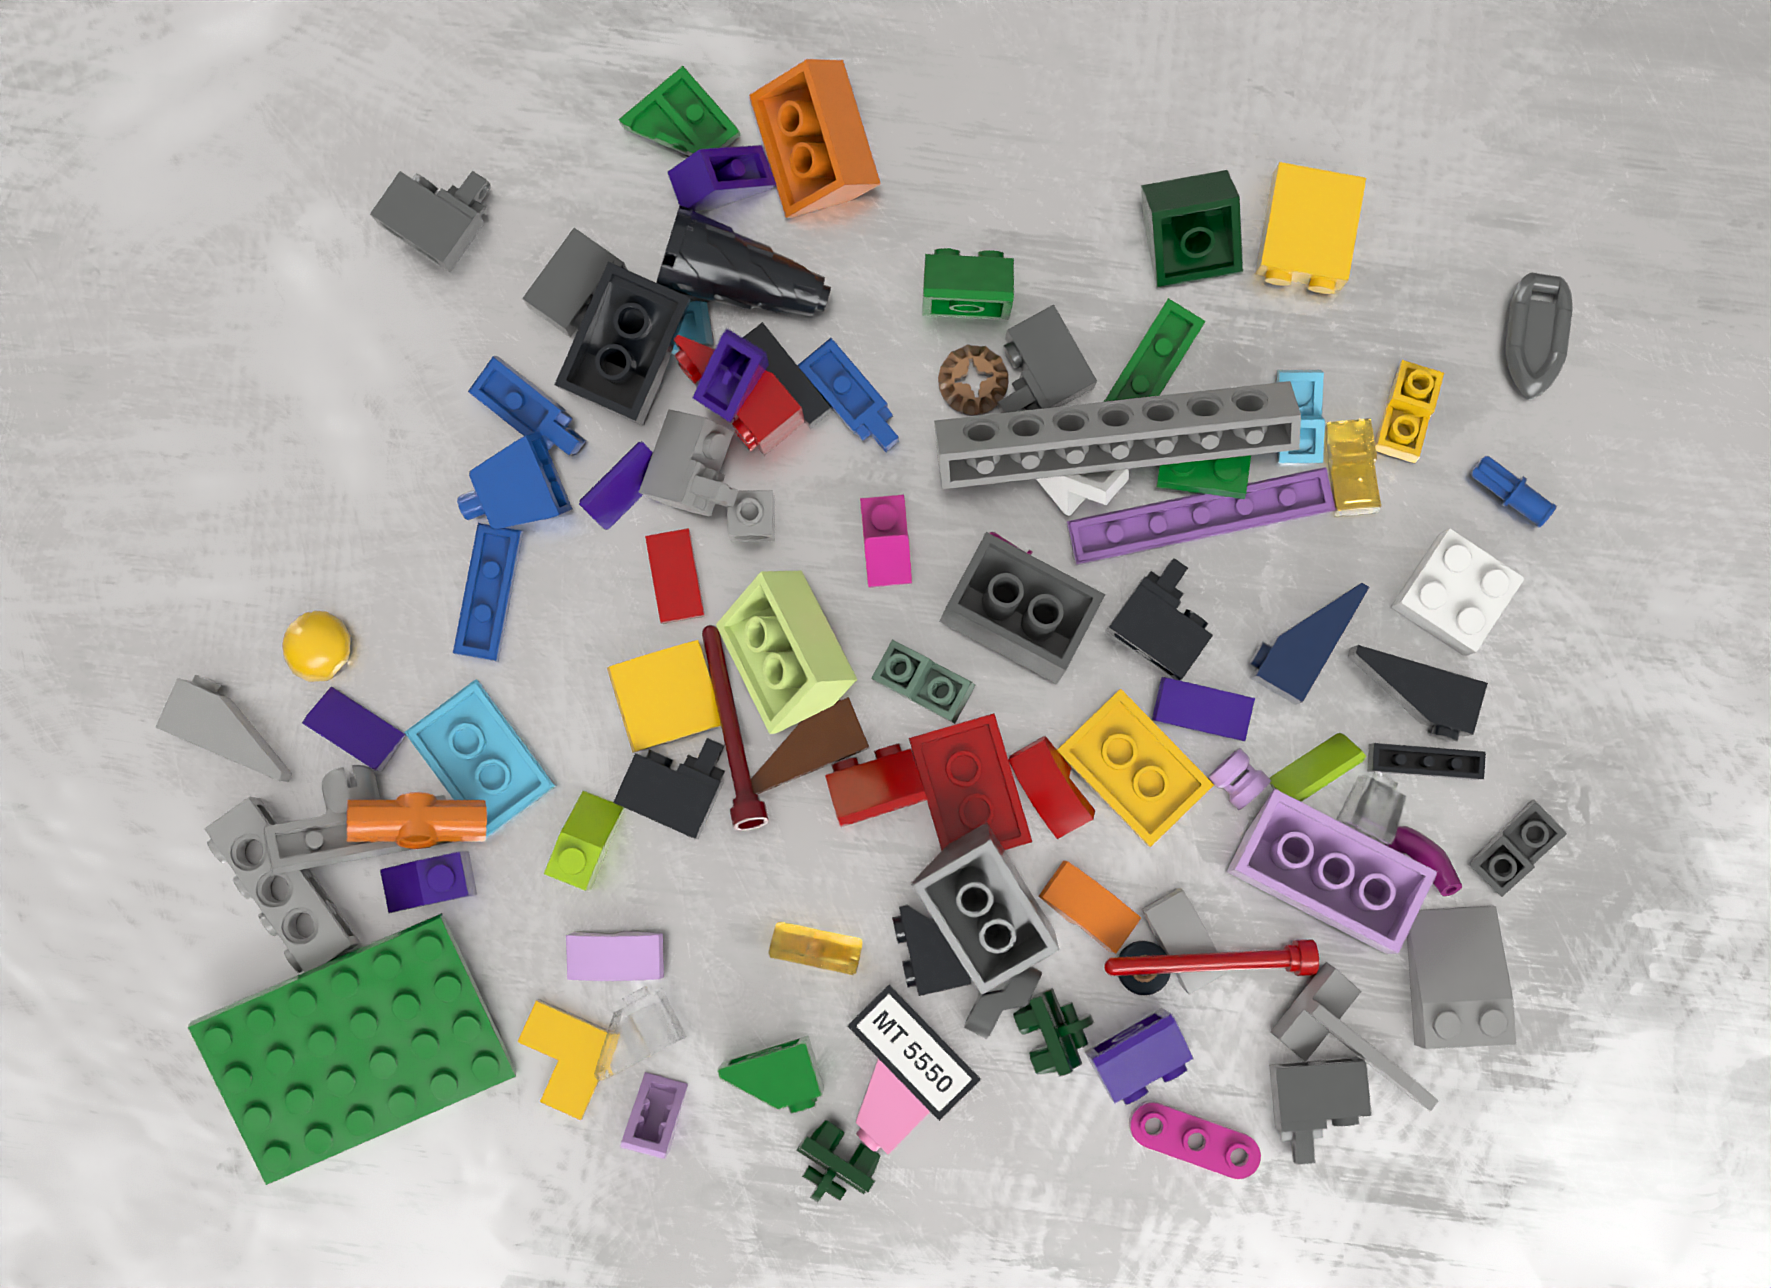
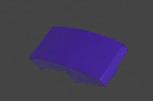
M1161 677L1152 720L1246 741L1255 698Z

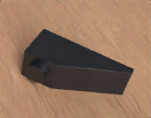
M1361 645L1350 648L1348 657L1420 724L1433 727L1432 735L1458 742L1459 735H1474L1488 685L1487 682Z

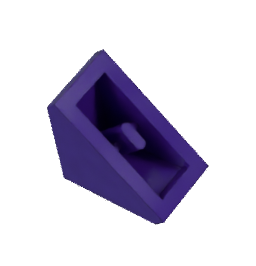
M726 328L692 398L731 422L769 366L766 352Z

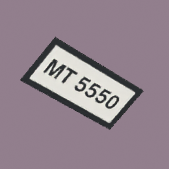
M890 985L847 1025L938 1121L981 1080Z

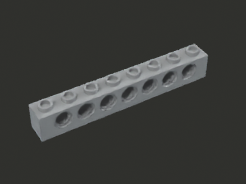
M1287 381L935 420L936 450L942 489L1299 450L1301 413L1291 382Z

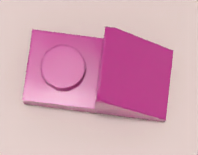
M904 494L860 498L868 588L912 584Z

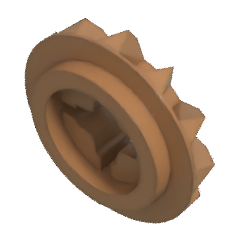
M967 344L962 348L952 351L944 360L938 376L939 389L943 399L954 410L967 415L984 414L997 407L998 401L1005 397L1008 388V371L1001 356L991 351L987 346ZM969 362L973 363V368H976L977 374L992 375V377H988L980 382L978 397H975L970 384L954 382L960 381L961 378L967 376Z

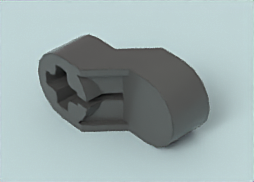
M1031 966L1008 979L1003 989L986 992L982 995L980 993L967 1017L964 1028L988 1039L1003 1010L1017 1007L1025 1008L1036 989L1042 971Z

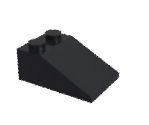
M608 262L554 385L563 391L643 425L661 384L675 345L674 338L679 334L691 298Z

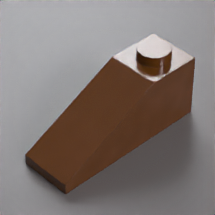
M849 697L843 700L839 699L833 706L801 721L751 778L754 794L763 793L870 749Z

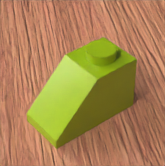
M582 791L559 834L544 875L585 891L592 890L624 807L589 792Z

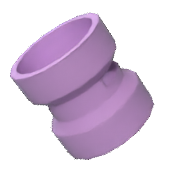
M1241 748L1234 751L1208 776V779L1217 788H1224L1230 794L1229 801L1238 810L1249 804L1271 782V779L1262 770H1255L1249 764V756ZM1245 770L1246 772L1231 785L1230 783Z

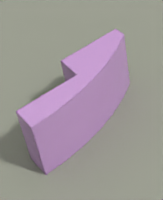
M621 931L616 934L573 932L566 935L567 980L637 981L664 978L663 933Z

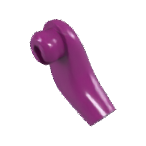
M1398 826L1393 829V835L1385 839L1384 845L1403 855L1407 854L1413 860L1437 871L1433 884L1442 896H1450L1461 890L1462 884L1446 852L1430 838L1408 826Z

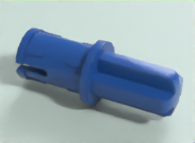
M1490 456L1483 457L1471 473L1474 479L1502 499L1501 504L1504 507L1509 504L1534 522L1539 528L1546 523L1557 505L1551 503L1527 485L1526 477L1522 476L1519 479Z

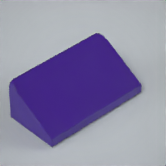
M643 441L638 442L579 500V505L605 530L610 529L643 496V494L639 493L653 454Z
M332 686L302 721V724L373 770L380 772L383 771L406 736L405 733Z

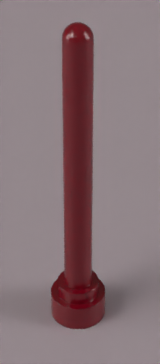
M707 625L702 630V638L736 798L732 800L733 807L730 809L731 820L735 830L756 829L769 822L766 804L764 801H760L758 794L753 792L720 633L716 626Z

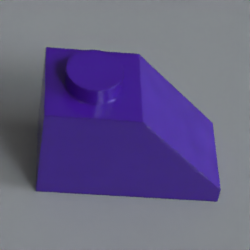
M762 145L699 149L667 172L679 205L690 208L693 211L714 210L776 186Z
M469 851L454 852L380 869L388 913L477 895Z

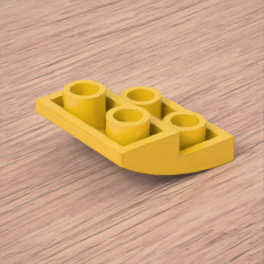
M699 640L666 648L607 667L632 753L721 726L712 682Z

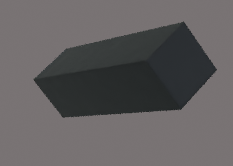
M763 322L742 337L766 352L769 363L766 371L773 373L801 406L804 422L810 429L832 412L829 404Z
M1372 743L1369 744L1367 772L1484 780L1486 752Z

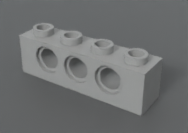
M248 797L205 828V831L211 838L207 841L209 849L221 863L227 861L236 874L233 878L236 888L247 900L254 899L262 911L258 915L260 922L272 936L279 935L288 948L284 951V955L295 971L298 973L306 972L343 956L360 944V940L309 868L272 875L264 836V826L278 823L260 798ZM252 840L258 841L263 848V856L255 865L251 864L245 856L246 846ZM278 876L283 877L289 886L288 895L282 901L276 900L270 890L272 881ZM302 913L309 914L315 924L314 931L308 938L301 936L296 929L297 918Z

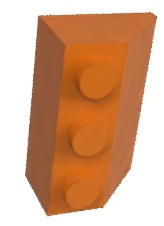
M806 59L749 95L786 218H794L852 201L881 184L843 60Z

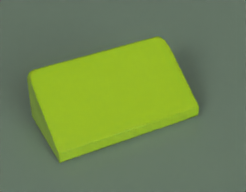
M1337 733L1270 777V785L1273 789L1302 802L1365 761L1366 755L1345 734Z

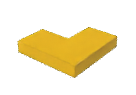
M536 1000L518 1039V1043L558 1060L540 1102L578 1120H582L619 1036L547 1003Z

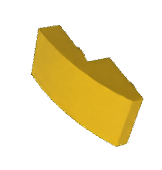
M1405 360L1400 362L1382 416L1373 451L1416 463L1421 454L1429 419L1436 408L1444 372Z

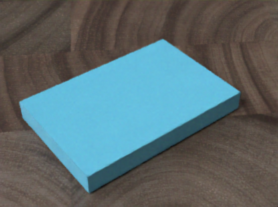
M477 679L404 732L454 800H485L487 807L486 838L556 787L548 773Z

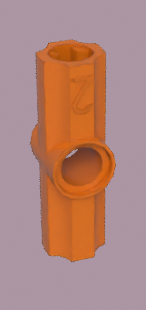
M421 792L402 794L396 800H347V842H396L398 846L403 848L424 849L436 845L437 842L485 841L487 807L485 800H437L434 795Z

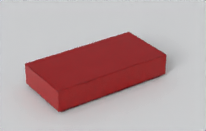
M689 528L645 536L660 623L665 624L704 617V607Z

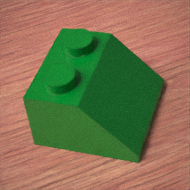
M939 248L934 250V254H925L922 315L1009 320L1014 302V258H1004L1003 252L993 250L980 251L978 256H960L959 250L951 248Z
M809 1035L724 1061L717 1069L721 1080L777 1110L788 1107L790 1114L816 1106L817 1097L822 1096L824 1089Z

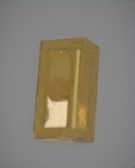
M778 922L774 928L768 955H770V958L854 975V973H857L863 943L861 939Z

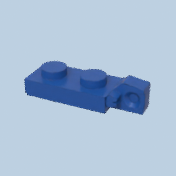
M829 338L797 365L853 434H857L862 441L871 435L885 453L899 442L898 435L886 423L893 417V414L887 408L888 403L832 338Z
M499 356L491 358L468 390L471 395L523 436L540 431L548 450L555 444L566 454L576 455L586 442L582 436L568 426L573 418L565 412L566 410Z

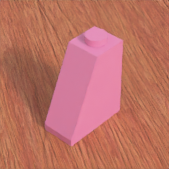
M877 1059L856 1117V1124L860 1127L856 1134L873 1152H876L881 1147L889 1155L930 1111L879 1059Z

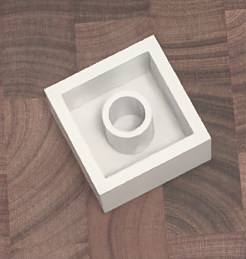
M1449 528L1438 534L1391 605V608L1461 655L1467 656L1478 651L1525 578Z

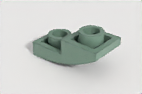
M894 640L889 644L871 678L954 724L976 686L972 681L936 664L930 658Z

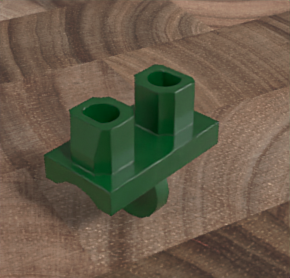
M1051 988L1029 1000L1030 1003L1025 1008L1022 1007L1013 1013V1017L1022 1035L1039 1029L1042 1031L1046 1045L1029 1052L1035 1073L1040 1075L1057 1071L1059 1077L1072 1073L1074 1068L1083 1064L1077 1049L1089 1045L1083 1029L1094 1024L1091 1014L1078 1017L1073 1002L1060 1006L1055 992Z
M827 1120L812 1133L810 1138L806 1136L796 1149L797 1152L826 1170L822 1174L809 1165L802 1175L803 1178L816 1185L810 1198L818 1203L826 1192L840 1201L847 1189L833 1181L834 1177L839 1178L863 1195L866 1192L869 1193L875 1183V1180L871 1177L876 1170L881 1155L860 1143L848 1162L841 1159L833 1152L845 1132Z

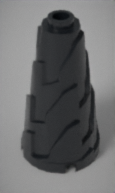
M679 205L656 283L688 296L692 300L707 303L715 301L749 310L756 307L773 312L797 313L813 317L816 310L824 312L831 291L830 286L824 285V276L808 270L803 265L786 256L773 252L772 248L766 244L734 232L730 226Z

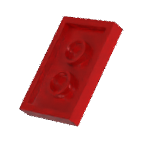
M995 713L909 738L916 766L927 796L928 807L941 851L951 842L986 822L1004 850L1032 842Z

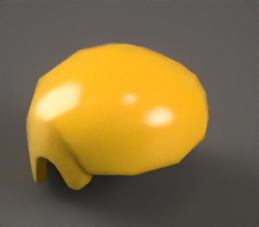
M315 610L313 612H306L294 620L284 633L282 642L284 660L294 675L307 682L328 681L348 662L351 635L342 620L327 611Z

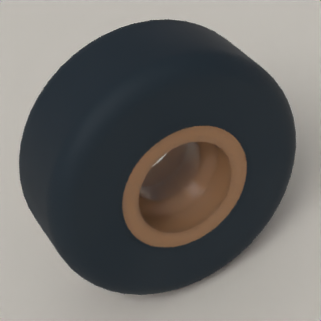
M1136 941L1126 946L1121 951L1119 957L1167 954L1160 946L1153 942ZM1171 973L1148 974L1145 976L1124 975L1118 976V978L1127 990L1134 994L1145 996L1155 994L1164 988Z

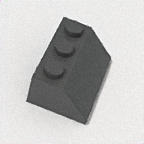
M986 532L939 622L1057 684L1066 672L1105 594Z
M987 822L948 844L911 882L912 887L981 995L1060 950L1054 928Z

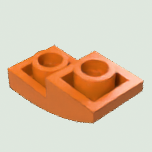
M1068 861L1062 862L1038 896L1065 920L1078 925L1108 952L1117 954L1141 919L1138 914L1115 895Z

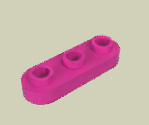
M1155 1101L1139 1104L1130 1115V1132L1134 1139L1146 1148L1233 1179L1247 1178L1259 1167L1261 1160L1259 1146L1245 1133ZM1150 1118H1158L1161 1122V1128L1155 1134H1150L1145 1130V1124ZM1194 1133L1202 1134L1204 1139L1202 1146L1198 1149H1191L1188 1146V1138ZM1238 1148L1244 1149L1246 1152L1244 1162L1233 1164L1231 1162V1153Z

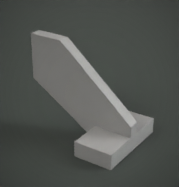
M1325 962L1270 1033L1304 1061L1309 1059L1328 1033H1331L1361 1059L1366 1060V1063L1398 1089L1431 1112L1439 1100L1339 1020L1362 991L1335 967Z

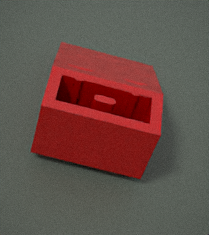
M677 335L674 341L679 352L674 357L679 362L678 365L693 384H696L701 380L715 349ZM765 370L734 417L735 421L731 425L735 429L734 433L750 452L757 447L765 456L805 422L801 406L776 376Z

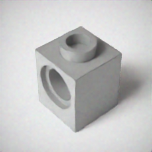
M772 490L738 491L733 507H728V537L730 541H775V497Z

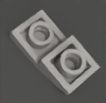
M1181 888L1142 909L1158 945L1167 955L1218 953L1202 921ZM1227 970L1176 973L1182 988L1188 994H1191L1228 972Z

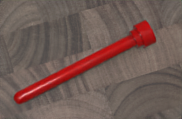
M1313 939L1293 940L1292 944L1285 945L1283 950L1109 958L1104 964V969L1108 975L1124 976L1285 968L1287 972H1293L1295 976L1316 975L1318 972L1319 952L1317 944Z

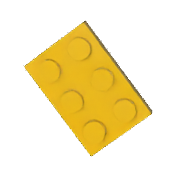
M1121 688L1057 749L1064 760L1148 847H1151L1214 786L1203 772Z

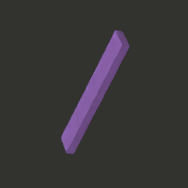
M1323 467L1248 483L1245 499L1199 493L1070 520L1066 522L1075 566L1330 513L1334 512L1336 508L1327 469Z

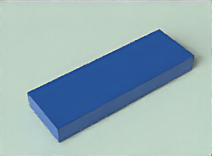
M477 524L454 643V654L499 662L523 537L521 530L510 528L493 530L488 524Z

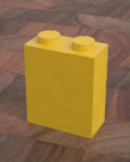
M1279 162L1272 174L1255 275L1265 276V281L1273 285L1289 286L1292 281L1309 284V290L1322 294H1332L1335 292V289L1341 290L1349 281L1366 178Z

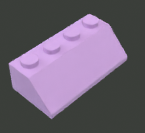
M1273 789L1246 831L1227 870L1233 876L1385 954L1399 953L1437 875V871L1276 789Z

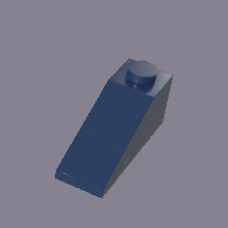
M1364 583L1356 585L1272 639L1270 644L1262 642L1249 663L1255 667L1250 678L1295 705L1303 703L1370 587Z

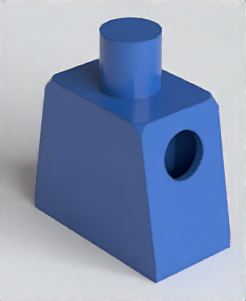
M540 431L519 438L470 470L469 477L474 490L464 493L457 498L459 510L466 520H472L485 514L493 530L553 518L572 510L570 501Z

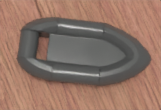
M1534 272L1524 276L1514 291L1505 347L1507 363L1513 381L1519 391L1528 399H1534L1543 394L1559 375L1567 357L1573 312L1572 294L1567 282L1560 276ZM1532 291L1553 293V302L1530 299Z

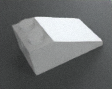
M1496 906L1419 910L1407 935L1414 1045L1423 1049L1516 1044L1513 995Z

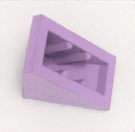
M645 1072L621 1141V1147L665 1159L671 1150L688 1084Z

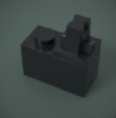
M1173 558L1160 576L1150 571L1146 577L1144 576L1105 631L1164 673L1180 681L1189 671L1213 634L1205 629L1208 623L1202 617L1189 609H1186L1184 613L1177 610L1181 603L1180 598L1184 593L1175 587L1188 567Z
M707 738L698 758L688 755L684 764H679L677 771L670 768L674 760L650 749L646 757L635 753L613 803L689 837L699 839L724 783L721 780L725 771L716 767L725 745Z

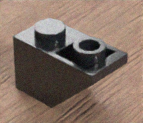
M908 904L899 906L901 915L892 917L898 944L907 942L911 960L902 961L907 987L917 986L918 995L922 996L971 985L969 974L935 921Z

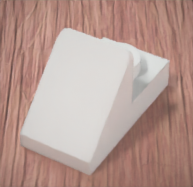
M1129 469L1040 478L1037 481L1062 512L1070 516L1086 498L1107 505L1129 480Z

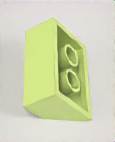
M802 570L761 571L716 624L769 734H776L833 706L857 681V677Z

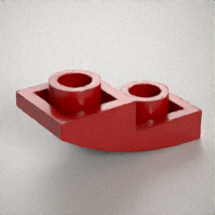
M1046 736L1009 756V763L1023 790L1057 839L1094 819L1095 809L1069 778L1071 767Z

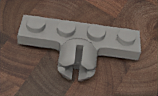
M352 765L354 776L350 777L351 788H348L344 767L327 773L322 780L326 814L315 818L264 826V836L272 875L412 850L400 847L396 842H347V800H381L376 777L372 769L364 765ZM445 795L435 796L437 800H446ZM437 842L436 845L450 842Z

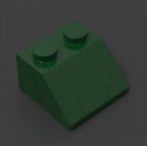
M1228 170L1141 185L1143 221L1157 287L1243 272L1240 196Z

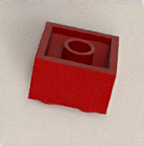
M898 743L875 750L876 759L859 764L857 757L831 764L833 773L825 775L840 827L927 800L911 748L902 751Z

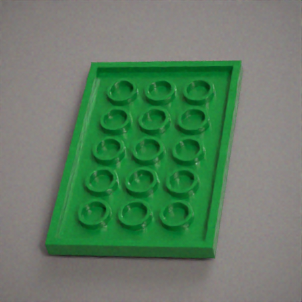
M442 913L195 1019L188 1025V1029L266 1185L516 1077L514 1064Z

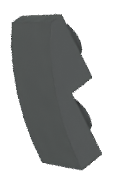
M1534 799L1471 861L1470 866L1503 897L1535 868L1534 864L1566 836L1567 833Z

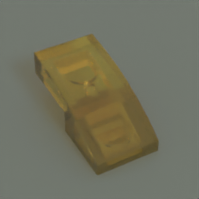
M1371 418L1327 422L1328 467L1330 486L1336 508L1334 511L1335 517L1379 513L1381 501L1375 470L1377 453Z

